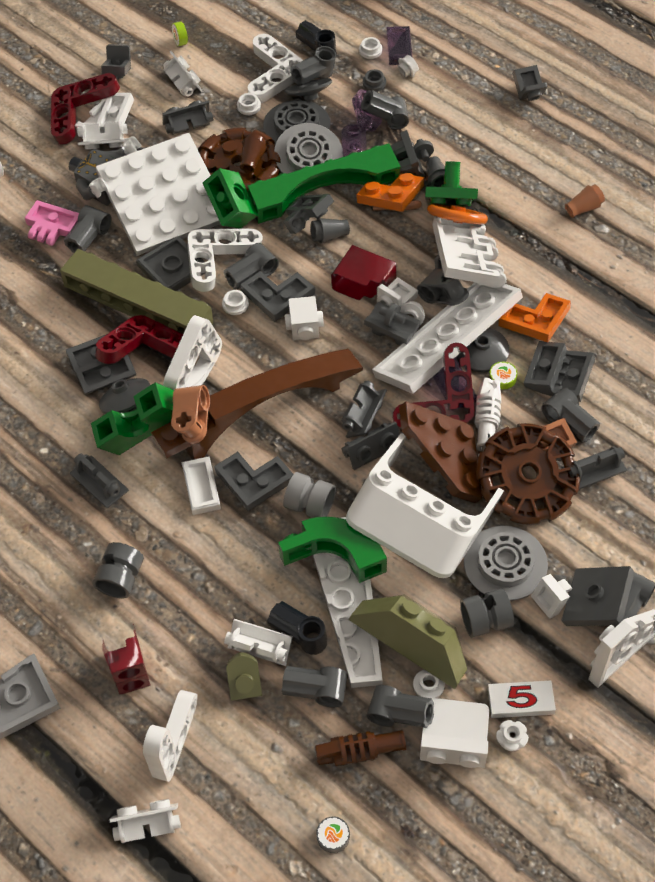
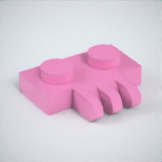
M37 200L25 217L26 224L32 226L28 233V238L32 240L37 238L38 242L44 243L46 241V244L53 246L60 235L66 237L78 223L79 213Z

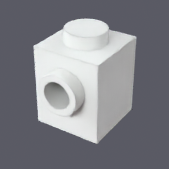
M315 296L289 299L290 314H285L286 330H292L293 341L319 338V327H324L323 312L317 311Z

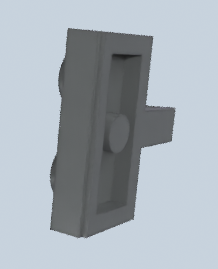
M330 194L300 196L285 210L288 217L283 223L290 234H296L305 228L306 221L310 218L315 217L317 219L328 212L327 208L334 200Z

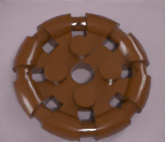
M246 128L226 129L220 135L216 136L213 134L208 137L198 148V152L210 175L219 168L239 172L247 191L248 185L279 175L278 170L280 169L276 162L281 163L279 154L274 152L275 141L261 131L254 130L251 132L247 131ZM248 134H258L266 140L267 152L259 160L254 172L247 173L240 169V165L235 166L233 164L241 162L243 139Z
M521 423L517 424V427L514 428L507 426L500 429L485 442L486 448L483 452L479 453L477 459L476 478L477 482L480 481L483 489L481 494L487 504L498 488L504 490L494 508L496 513H503L509 516V521L515 523L538 525L542 520L547 519L550 522L558 518L572 505L571 499L573 495L578 493L580 478L578 473L575 477H571L568 473L571 471V467L568 466L573 465L575 454L557 433L553 435L546 431V427ZM520 438L523 444L515 445L514 439ZM539 441L549 445L547 451L537 447ZM498 452L505 455L501 461L494 457ZM556 461H562L564 468L559 469ZM522 467H532L536 472V478H525L522 474ZM499 476L501 484L494 486L492 478ZM556 484L563 489L561 494L553 490ZM509 497L514 501H520L517 507L507 502ZM542 500L544 508L537 510L535 502Z

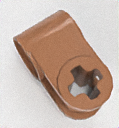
M205 385L177 388L173 392L171 425L175 431L182 433L184 440L190 444L199 443L207 433L210 396Z

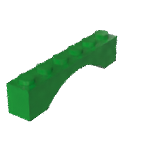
M389 143L382 146L377 145L371 149L358 153L353 152L335 160L330 159L318 165L306 166L288 174L283 173L271 179L256 181L248 185V194L258 213L256 220L260 224L282 217L286 212L285 210L300 196H304L308 192L323 186L345 183L365 185L367 182H378L383 185L392 184L400 175L401 166Z

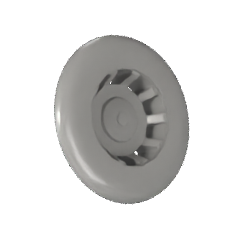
M301 123L286 129L279 136L274 152H277L281 159V163L276 162L278 168L282 173L287 174L306 167L305 165L311 167L317 163L321 164L330 159L335 160L343 157L342 145L337 136L326 127L314 123Z
M495 526L485 529L478 534L464 556V568L470 582L481 593L485 594L486 592L503 588L511 601L522 599L533 593L541 578L547 574L548 560L544 548L530 533L512 526Z

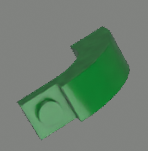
M315 517L301 521L302 533L290 534L278 542L279 554L284 566L314 554L332 553L348 562L359 583L387 572V557L380 544L349 526L346 519Z

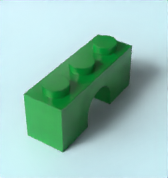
M155 382L133 396L137 407L136 410L127 413L111 410L90 423L97 448L121 455L150 437L152 431L170 423L173 412L174 390Z

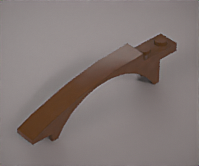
M349 349L332 351L282 365L242 380L210 395L207 433L199 443L190 444L186 442L182 437V433H178L173 429L171 422L152 431V438L166 459L186 449L192 460L204 458L218 437L238 418L257 405L295 389L315 387L335 392L340 389V382L363 371V367Z

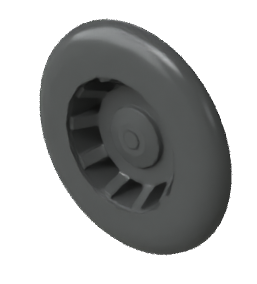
M292 100L272 108L265 116L263 129L265 134L270 136L276 144L279 136L291 126L301 123H314L330 129L331 121L328 113L321 106L305 100Z

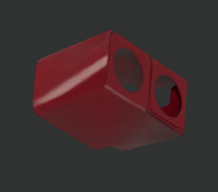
M352 245L331 274L332 289L356 300H361L363 296L373 298L377 295V287L383 284L388 287L396 279V262Z
M134 630V637L125 640L126 647L114 651H108L103 640L102 650L119 695L150 686L136 630Z

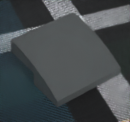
M105 335L66 349L68 359L85 395L108 387L118 380H126L136 376L128 354L112 364H105L96 359V343Z
M539 341L525 377L524 386L549 396H553L562 388H567L581 402L595 362L594 353L567 350L565 343Z

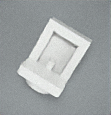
M398 277L388 287L383 284L377 287V302L389 307L394 303L401 307L404 303L414 301L418 297V290Z

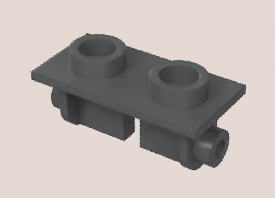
M209 100L204 102L194 101L189 106L182 108L172 107L162 113V123L165 125L167 134L172 133L174 135L188 131V121H191L193 129L210 125V122L214 121L212 112H209Z
M364 381V383L359 385L353 397V400L359 407L355 403H350L342 418V427L348 430L347 438L364 435L371 429L372 421L383 404L382 400L387 392L386 389L376 391L374 384L370 381Z
M396 422L383 423L380 427L368 432L367 437L361 436L351 442H346L341 450L346 458L350 457L353 470L384 455L400 435Z
M613 446L608 450L579 461H573V465H571L573 467L570 468L571 471L568 473L571 477H575L577 473L579 474V489L626 472L627 469L621 461L625 457V453L621 447L616 448Z
M80 453L75 457L76 468L70 472V475L106 508H109L129 491L125 485L92 455Z

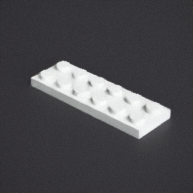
M474 282L467 288L469 296L464 302L454 306L447 305L420 328L407 345L404 343L373 368L372 371L375 378L413 394L444 367L443 352L446 347L455 342L462 343L467 347L523 298L521 289L507 284L496 288L477 285ZM453 348V352L448 355L449 358L453 359L459 354L457 348Z

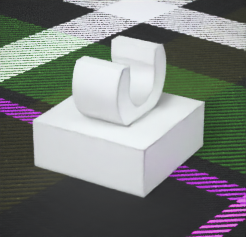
M549 574L541 578L531 597L551 619L559 615L570 597L567 592L571 591L572 587L565 579L557 582Z

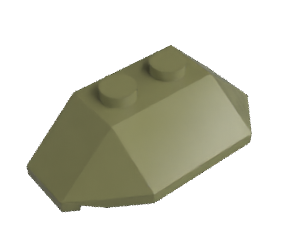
M405 594L363 600L348 619L453 689H456L467 671L456 627Z

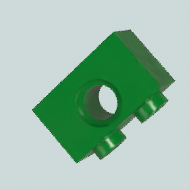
M219 168L202 182L221 226L241 229L258 216L239 172Z

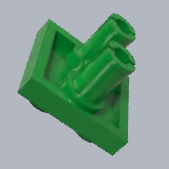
M446 161L444 185H441V187H426L425 200H430V204L445 205L446 200L456 201L455 205L471 206L472 201L476 202L478 198V189L462 188L460 186L461 162Z

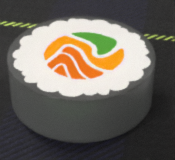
M339 817L325 818L317 827V842L328 853L341 852L347 847L350 840V830L347 823Z

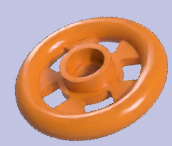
M430 204L427 207V212L430 215L452 220L455 223L483 225L488 221L486 214L466 209V207Z

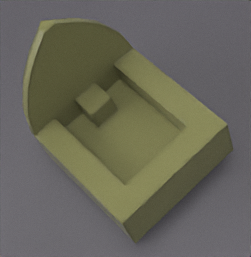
M239 652L232 656L226 664L231 701L262 696L257 659L245 652Z

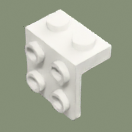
M432 698L434 702V717L432 723L427 728H423L420 760L433 764L447 763L467 768H485L488 754L489 707L482 703Z

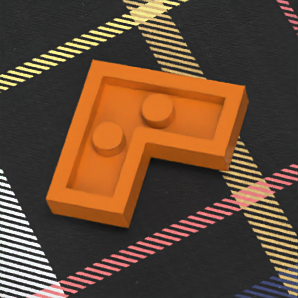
M401 173L390 186L378 182H367L356 194L357 203L403 212L424 187V177L415 176L411 173Z
M546 293L536 309L515 304L499 318L498 326L548 343L570 310L571 301Z

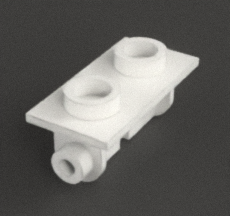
M170 51L174 58L164 63L163 70L174 82L180 93L184 96H191L196 88L203 92L198 85L201 80L192 69L189 72L187 71L190 66L182 56L177 58Z
M122 122L104 123L105 133H101L100 124H82V127H77L78 137H83V141L78 142V145H85V149L100 148L99 144L109 143L110 148L123 147V143L128 139L124 138L123 135L128 134L127 124H122Z
M234 619L231 632H227L224 644H227L229 649L245 652L255 657L286 666L293 636Z
M169 799L151 802L150 809L137 811L136 805L117 809V815L109 819L110 823L118 822V827L113 828L114 841L121 840V843L143 839L145 838L143 825L148 824L150 825L151 837L175 833V829L181 828L179 815L173 816L172 810L178 808V803L170 804Z

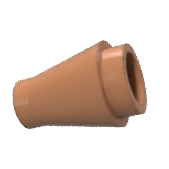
M596 184L592 186L587 185L570 202L565 204V209L569 216L573 218L579 214L600 208L601 204L605 202L604 194Z

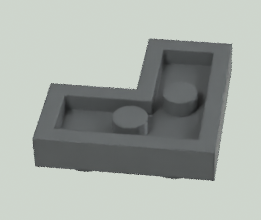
M261 271L240 284L241 291L274 322L290 312L289 299L311 297L315 294V287L298 272L278 286Z
M238 451L214 466L215 473L247 511H250L287 487L294 475L278 456L258 469L253 470Z

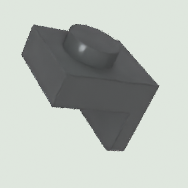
M108 44L106 46L107 60L101 65L102 74L112 73L116 79H121L131 69L130 46Z
M537 65L516 69L512 73L520 100H537L542 97L548 88L547 83H542Z

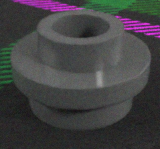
M369 70L363 77V87L366 90L377 92L386 86V78L380 70Z

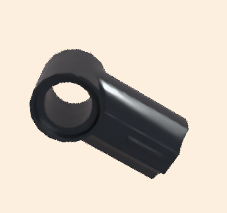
M306 20L299 24L296 30L297 39L314 51L318 47L327 46L336 52V40L333 31L321 30Z
M283 601L276 603L270 611L269 618L267 619L268 626L280 633L293 636L292 640L300 644L305 653L317 655L325 650L327 634L324 622L320 618L307 616ZM310 633H318V634H319V635H318L317 637H315V638H307V637H306V636H307L308 634H310Z

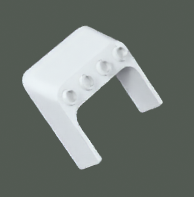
M401 433L369 473L347 512L346 521L356 531L438 578H447L454 573L492 515L504 490L497 489L480 515L472 516L459 511L390 470L406 439V436Z

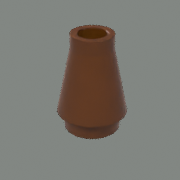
M248 134L243 139L240 169L244 172H254L256 165L266 151V140L262 136Z

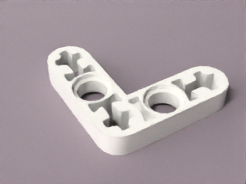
M259 34L253 39L254 53L273 68L250 82L248 93L255 94L260 102L264 103L295 83L290 73V68L292 65L303 60L272 36ZM276 55H283V56H284V57L281 58V59H275V58H273V57L276 56ZM274 78L282 79L280 82L271 81Z
M197 229L191 231L188 234L187 248L193 288L201 292L212 290L215 287L216 280L214 255L245 254L253 244H262V234L255 229ZM225 239L231 241V243L222 244L219 240ZM205 258L208 261L205 263L197 262L195 259ZM201 273H205L206 280L202 279Z
M180 690L166 728L155 725L149 727L144 740L143 755L153 778L167 782L171 780L195 713L198 699L196 693Z

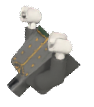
M134 136L125 140L123 147L117 151L94 149L83 160L77 157H73L70 160L69 170L74 172L76 188L84 200L89 201L94 198L106 206L111 203L106 193L108 187L103 178H99L96 166L136 152L141 147V144Z

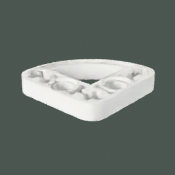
M196 315L190 319L167 370L163 386L175 390L177 388L199 386L204 383L216 363L222 348V340L208 319Z

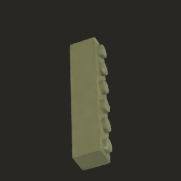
M77 249L60 269L64 287L131 317L136 315L149 317L181 334H184L190 319L194 315L208 319L213 325L212 309L207 303L192 299L180 291L169 289L157 281L144 278L137 272H130L119 267L114 262H107L98 258L93 253Z

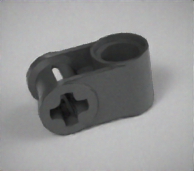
M434 269L417 286L418 295L430 304L437 303L454 306L464 302L469 296L468 290L463 288L459 279L444 277L443 270Z

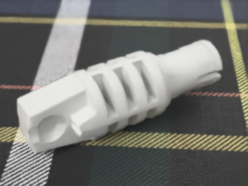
M484 378L481 381L476 398L474 423L478 429L476 449L480 452L482 451V445H484L485 450V442L495 433V430L500 425V382L489 378Z

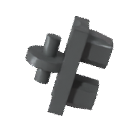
M405 130L400 133L402 140L390 145L397 160L408 156V158L399 161L401 166L400 173H415L416 176L425 177L420 160L426 162L430 159L434 152L433 144L430 141L418 139L414 145L411 142L408 131Z
M377 302L372 313L365 318L364 325L372 328V333L378 336L387 335L393 338L397 345H402L403 343L407 345L420 327V321L400 312L401 307L395 303L389 307Z

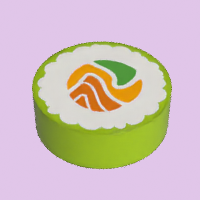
M181 21L172 23V34L176 45H186L188 36L185 25Z
M497 362L490 368L489 379L499 381L500 389H509L516 383L517 369L509 362Z

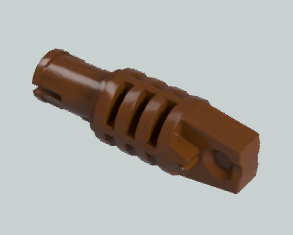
M403 729L374 735V732L366 731L365 733L349 734L344 737L338 736L331 738V742L315 746L318 765L335 763V766H345L350 763L356 764L357 762H366L367 760L373 761L375 758H378L379 754L405 751L406 741Z

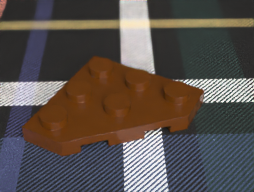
M405 401L399 406L401 431L408 440L413 438L423 451L420 453L421 457L434 473L437 470L448 482L446 488L452 496L472 503L480 501L482 499L481 483L480 481L477 482L476 478L477 451L473 425Z

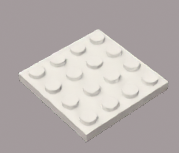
M189 133L96 166V172L99 178H103L108 187L106 193L137 256L152 251L174 237L180 236L183 239L188 237V234L193 230L209 229L221 224L202 183L211 175Z

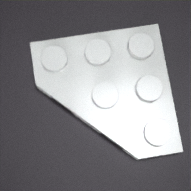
M655 609L624 619L616 627L610 625L602 632L599 637L601 643L594 651L596 657L590 664L592 670L588 679L597 688L655 636Z

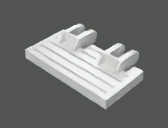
M434 217L432 226L444 277L476 282L477 285L496 288L503 287L507 283L503 266L492 262V260L499 256V252L496 248L495 240L484 236L486 231L485 224L455 223L452 220Z

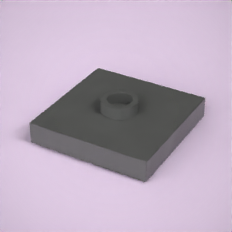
M630 566L576 568L571 584L572 590L569 591L570 597L566 602L562 622L566 626H617L623 621L635 573Z

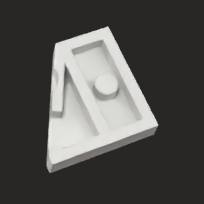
M116 93L114 96L102 99L98 105L89 111L90 117L84 123L78 121L75 124L76 130L77 127H82V124H100L101 133H105L104 123L122 122L124 124L134 101L132 94Z

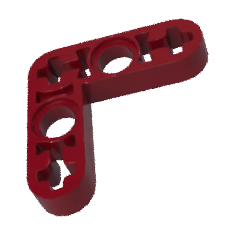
M105 73L61 86L52 93L51 134L58 144L70 143L75 138L76 107L114 96L119 91L120 85L115 75ZM90 89L87 93L82 94L85 90ZM68 112L64 117L59 118L62 114Z
M136 315L98 340L95 357L98 361L105 364L116 363L143 343L173 358L183 334L149 317Z
M455 342L446 347L443 352L446 400L413 402V404L424 408L436 406L443 415H446L444 404H449L448 410H455L458 408V404H462L464 409H468V414L464 415L463 420L459 419V415H449V417L468 423L474 416L470 354L465 345ZM453 348H457L458 353H463L464 357L459 359V368L465 366L466 372H449V368H455L454 359L448 356L453 352ZM454 376H462L466 380V387L463 391L457 392L452 389L451 380ZM398 405L392 412V420L401 429L400 419L397 418V414H400V405Z

